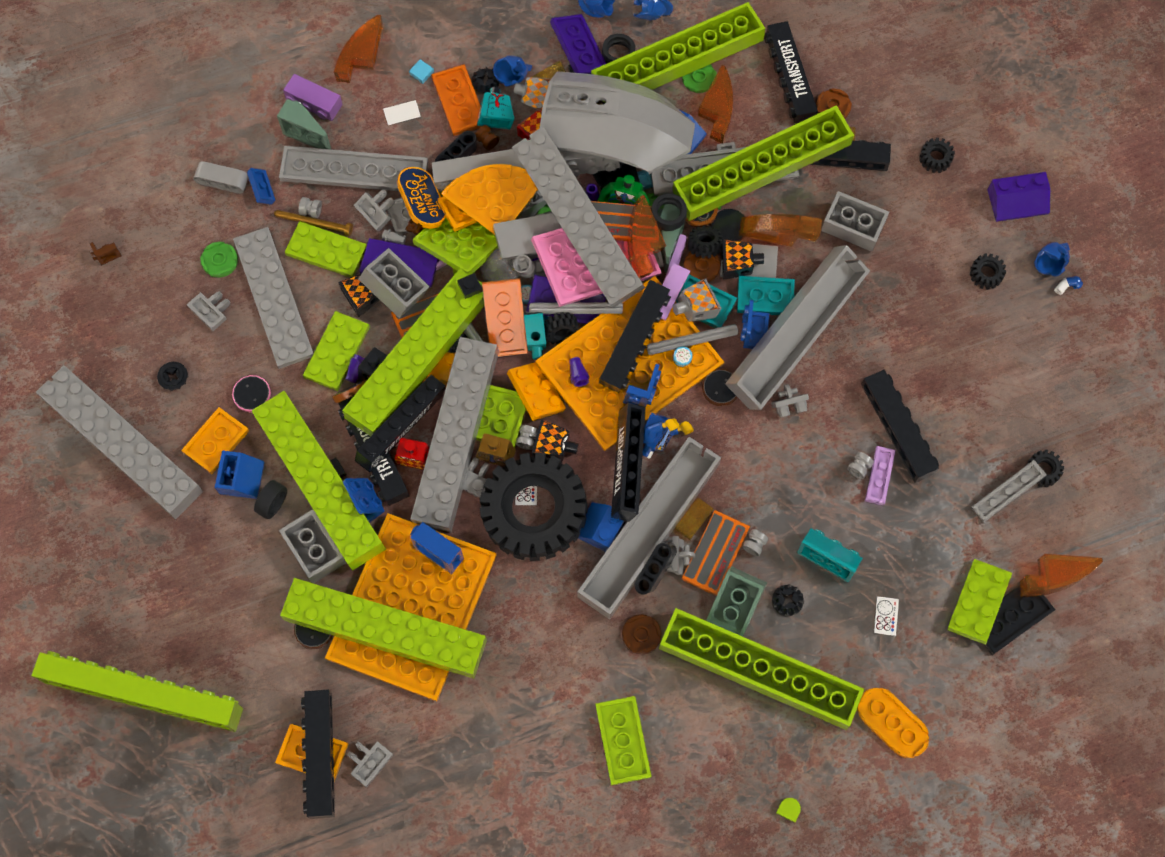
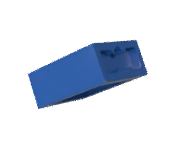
M424 522L413 528L410 538L414 548L450 574H453L464 559L461 548Z

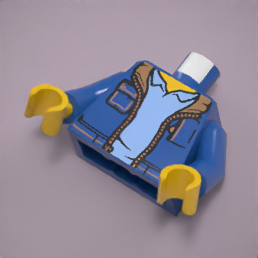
M651 413L644 427L643 443L645 445L643 447V456L651 458L655 450L663 451L671 437L679 434L680 431H683L684 435L692 433L694 431L692 425L687 421L679 425L675 418L669 419L663 415Z

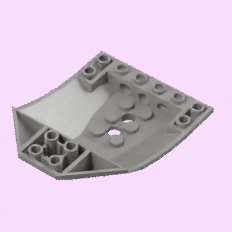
M558 71L549 81L540 122V128L544 126L559 151L591 154L616 160L645 170L649 174L690 153L695 130V123L664 96L645 86L607 76ZM599 100L606 102L604 105L596 104Z

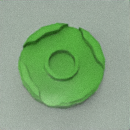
M711 64L682 76L684 86L695 93H704L711 90L717 81V72Z
M214 242L206 246L200 260L207 274L220 278L231 274L236 269L238 255L230 244Z

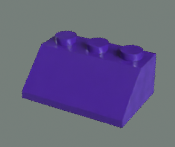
M1046 172L992 179L987 189L996 222L1050 213V185Z

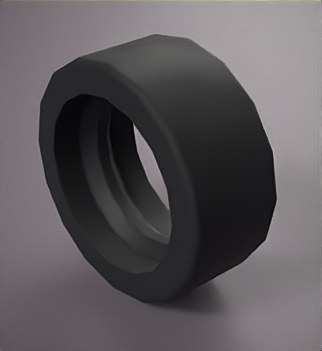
M616 33L610 35L603 43L602 56L606 64L619 59L611 56L608 52L609 48L614 45L627 47L629 54L635 52L636 46L634 41L625 34Z
M668 193L660 195L654 200L651 207V219L656 227L664 231H674L679 229L685 222L687 206L681 197ZM665 204L675 205L679 208L680 215L675 220H664L658 215L659 207Z
M275 480L268 482L256 499L254 505L255 513L266 519H271L275 516L286 498L287 488Z

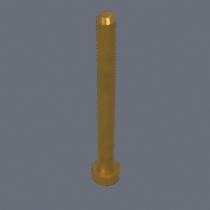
M274 211L275 217L341 231L346 236H351L353 231L352 223L343 225L285 211Z

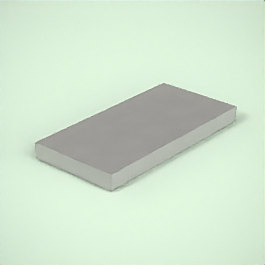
M553 213L493 224L502 261L514 259L519 255L529 256L537 254L531 241L532 237L562 228Z

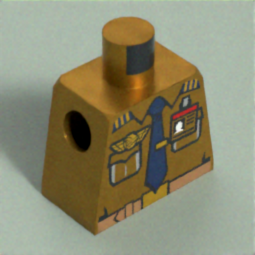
M484 433L476 458L504 467L506 466L504 461L512 457L514 458L516 450L510 440Z

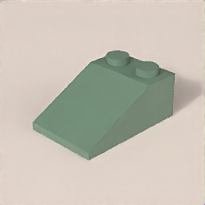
M287 99L277 115L283 135L314 148L331 149L327 133L300 102Z
M665 204L664 208L659 210L658 215L664 220L671 221L679 217L680 210L674 205ZM685 222L679 229L674 231L659 229L658 237L664 263V272L666 273L679 236L683 232Z
M731 566L726 573L706 621L743 637L764 593L767 582Z

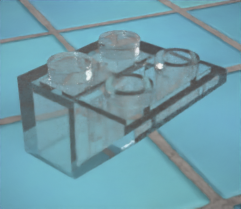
M498 249L494 250L486 262L479 267L480 275L485 282L519 278L515 269L510 268L508 265L509 260H501Z

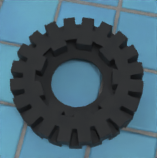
M529 453L520 454L519 460L515 461L512 457L504 461L506 466L503 468L498 466L492 471L493 478H487L484 484L485 492H481L480 514L489 537L495 545L499 546L500 550L506 554L511 553L514 558L524 560V557H528L530 561H540V557L546 556V559L555 557V552L559 550L563 553L570 548L569 543L571 541L576 542L580 536V529L584 528L587 520L586 494L579 476L574 474L573 468L567 463L562 464L561 459L555 456L547 458L545 453H536L535 457H530ZM526 487H543L554 498V513L542 525L526 526L520 523L513 514L512 505L514 498Z

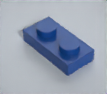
M250 168L247 174L256 202L273 204L276 200L266 170Z

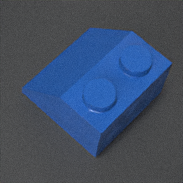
M592 502L588 513H586L587 520L585 526L580 529L578 539L606 552L621 532L626 521L611 518L612 506Z

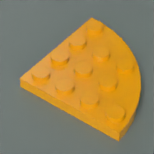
M493 164L472 169L456 178L442 191L441 195L495 235L493 224L516 220L538 189L526 169L508 164Z

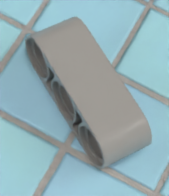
M203 161L199 162L193 180L198 184L239 194L244 192L249 179L248 174L242 170Z

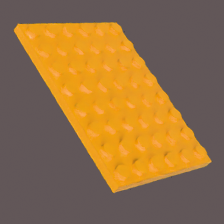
M656 276L649 279L662 285ZM649 280L646 281V282L643 284V285L645 286V288H646V286H647ZM645 288L622 302L623 312L621 314H600L535 361L540 370L604 451L617 443L619 411L626 405L623 401L628 386L631 385L647 391L656 364H659L658 370L661 371V375L651 405H646L645 422L649 419L651 413L657 414L724 364L722 358L709 342L687 346L692 352V360L689 365L684 367L676 365L673 361V354L676 349L653 355L648 354V344L700 332L692 321L687 320L684 313L675 315L672 307L666 321L660 319L659 323H654L652 328L655 331L650 340L646 339L644 343L646 349L642 356L638 355L636 359L638 365L634 373H629L627 378L630 380L626 389H621L618 393L599 384V379ZM574 357L581 359L589 375V383L582 387H575L571 383L569 360Z
M387 513L378 534L386 550L366 562L352 595L467 630L497 553L438 532L462 550L464 559L454 573L450 574L414 548L410 534L416 525L419 526V524ZM334 636L325 656V659L436 702L450 672Z

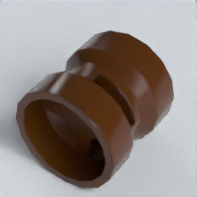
M487 125L480 127L475 133L476 140L482 142L486 150L493 149L500 140L495 133L491 132Z

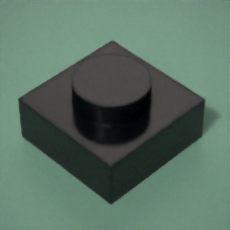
M475 273L457 280V284L465 299L483 292Z

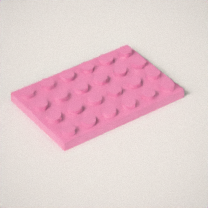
M563 228L532 237L531 241L559 307L603 294ZM616 240L641 281L650 279L653 276H660L662 272L649 243Z

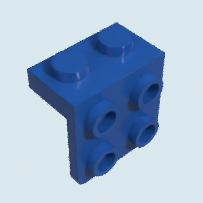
M750 300L749 305H745L742 317L743 328L740 341H744L743 348L753 349L768 331L769 313L753 311L754 300Z
M656 364L647 391L629 385L623 403H631L646 407L647 404L651 405L661 375V371L658 370L659 364Z
M346 478L343 481L358 513L364 514L369 523L385 512L382 502L377 497L373 484L368 478Z

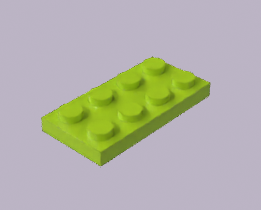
M299 221L285 250L286 256L338 274L353 277L364 257L367 244Z
M335 311L303 377L339 391L347 375L350 359L357 354L370 325Z
M974 559L947 630L986 645L1012 572Z
M632 696L596 703L595 706L611 786L651 778L636 697Z

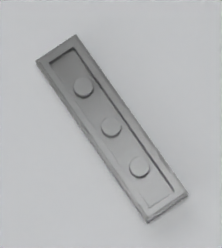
M1033 460L971 508L982 522L985 523L1042 480L1047 474Z

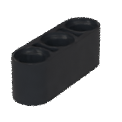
M464 131L436 157L435 162L471 156L477 149L475 133Z
M664 542L655 547L635 581V589L639 594L645 595L657 588L676 556L677 548L673 543ZM664 546L669 549L668 556H664L662 553ZM654 563L659 566L658 573H655L652 569ZM644 580H647L649 583L648 590L643 588L642 583Z

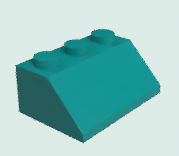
M810 528L797 551L798 554L847 582L850 581L863 559L857 551L846 549L838 540H831L818 529L813 530L812 528Z

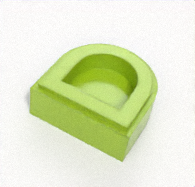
M786 798L780 803L776 814L795 823L800 814L801 806L796 799Z

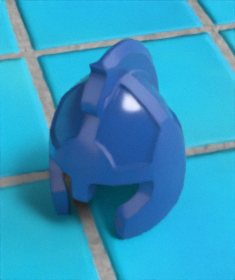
M578 0L583 12L591 17L601 18L610 16L613 13L612 4L615 0Z
M634 0V5H642V12L633 14L636 18L656 20L662 16H670L673 12V5L668 0Z
M506 56L495 62L493 72L497 81L503 83L504 86H512L525 79L528 71H531L532 65L526 64L521 57Z
M1052 242L1044 246L1037 254L1034 262L1038 272L1045 275L1050 274L1053 277L1061 275L1065 271L1064 267L1067 266L1070 259L1068 243L1059 244Z

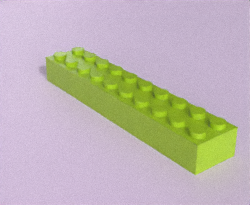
M749 2L593 69L591 74L629 81L653 90L764 41L765 27Z
M836 105L673 181L672 191L684 200L687 206L686 217L691 221L850 146L854 134Z
M461 268L456 272L342 410L346 420L371 436L420 386L485 306L483 292L465 299L457 284V280L470 274H467Z
M282 391L253 409L252 413L352 571L386 550L365 515L358 513L342 479L286 392Z
M297 578L293 579L280 614L284 621L473 679L475 678L487 642L485 635Z
M677 608L674 610L659 646V649L844 730L850 727L864 692V688Z
M48 651L47 654L39 653L31 675L45 684L234 732L237 730L243 708L238 704L239 702L227 695L219 698V696H216L211 691L203 690L200 693L191 686L184 685L181 688L171 681L164 680L162 683L154 677L145 675L143 678L137 676V673L127 670L123 673L112 666L106 665L104 669V667L98 666V663L86 661L85 664L79 661L78 658L72 656L65 658L52 651Z

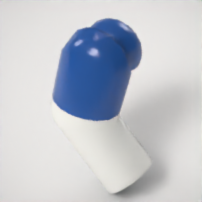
M1078 276L1063 278L1054 291L1062 295L1070 286H1073L1074 289L1081 288L1083 282Z

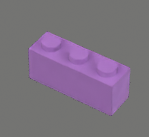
M296 74L292 76L283 90L286 100L300 102L308 112L316 113L322 119L332 121L343 105L340 95Z

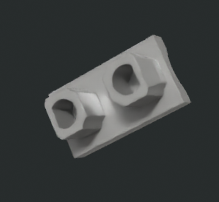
M786 384L784 385V391L778 392L779 398L785 396L786 399L771 402L772 408H776L779 417L790 415L788 405L793 403L796 413L807 411L806 400H809L808 394L792 397V394L798 393L797 388L791 389Z
M672 536V540L664 542L673 543L677 548V553L667 571L674 572L677 575H684V565H689V559L695 558V553L690 552V545H684V540L679 539V536ZM664 546V552L669 553V549Z

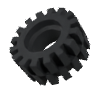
M933 138L929 142L926 141L919 156L922 167L927 166L926 170L932 169V173H935L936 170L938 173H941L942 170L946 171L950 167L955 151H953L954 147H949V141L945 143L943 138L941 141H939V138H936L935 141ZM938 151L943 154L944 158L936 160L931 157L930 153Z
M698 226L689 233L688 249L691 251V254L694 255L696 253V257L701 255L705 259V256L711 258V255L715 257L720 253L722 235L720 231L717 232L716 228L712 230L711 226L708 228L706 226H702V228Z
M986 253L975 259L970 269V276H972V282L976 281V286L980 284L981 289L986 286V290H989L990 287L994 289L1000 285L1006 274V265H1002L1004 262L1002 259L998 260L999 256L996 255L994 258L993 254L990 253L987 256ZM988 266L994 270L995 275L992 277L985 276L981 272V268Z
M560 312V315L556 313L554 317H548L549 320L546 319L544 323L546 338L551 344L556 342V345H558L579 330L576 316L574 317V314L570 315L569 312H566V314Z
M1040 450L1033 454L1026 464L1028 465L1035 460L1037 464L1046 462L1051 466V474L1046 475L1040 480L1038 487L1054 485L1064 473L1062 472L1064 466H1061L1063 460L1059 461L1060 456L1057 455L1055 457V452L1053 451L1048 453V450L1043 452Z

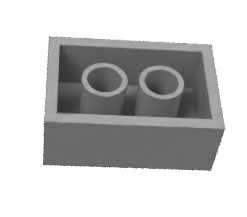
M838 191L824 220L821 231L872 252L889 211Z
M389 248L370 263L358 279L399 318L415 305L430 287Z
M314 510L309 511L279 530L311 583H316L346 564L344 557Z

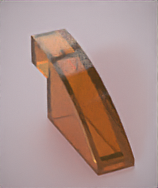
M376 15L363 24L345 44L334 69L337 82L350 83L353 68L374 70L383 28L381 15Z
M724 65L720 67L699 106L698 116L714 123L710 139L719 143H723L727 136L733 109L731 80Z
M645 195L640 196L635 202L629 221L627 239L630 264L640 279L649 276L654 271L648 256L661 252L666 247Z
M790 214L746 216L741 218L739 235L792 247L798 238L816 242L820 237L822 219Z
M1044 554L1037 560L1039 576L1026 575L1020 580L1021 596L1048 595L1067 589L1083 580L1103 562V559Z

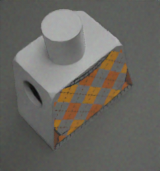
M527 77L525 85L516 83L514 93L522 95V103L542 111L551 79Z
M706 279L684 289L678 297V303L673 304L675 315L684 313L690 322L716 318L722 309Z

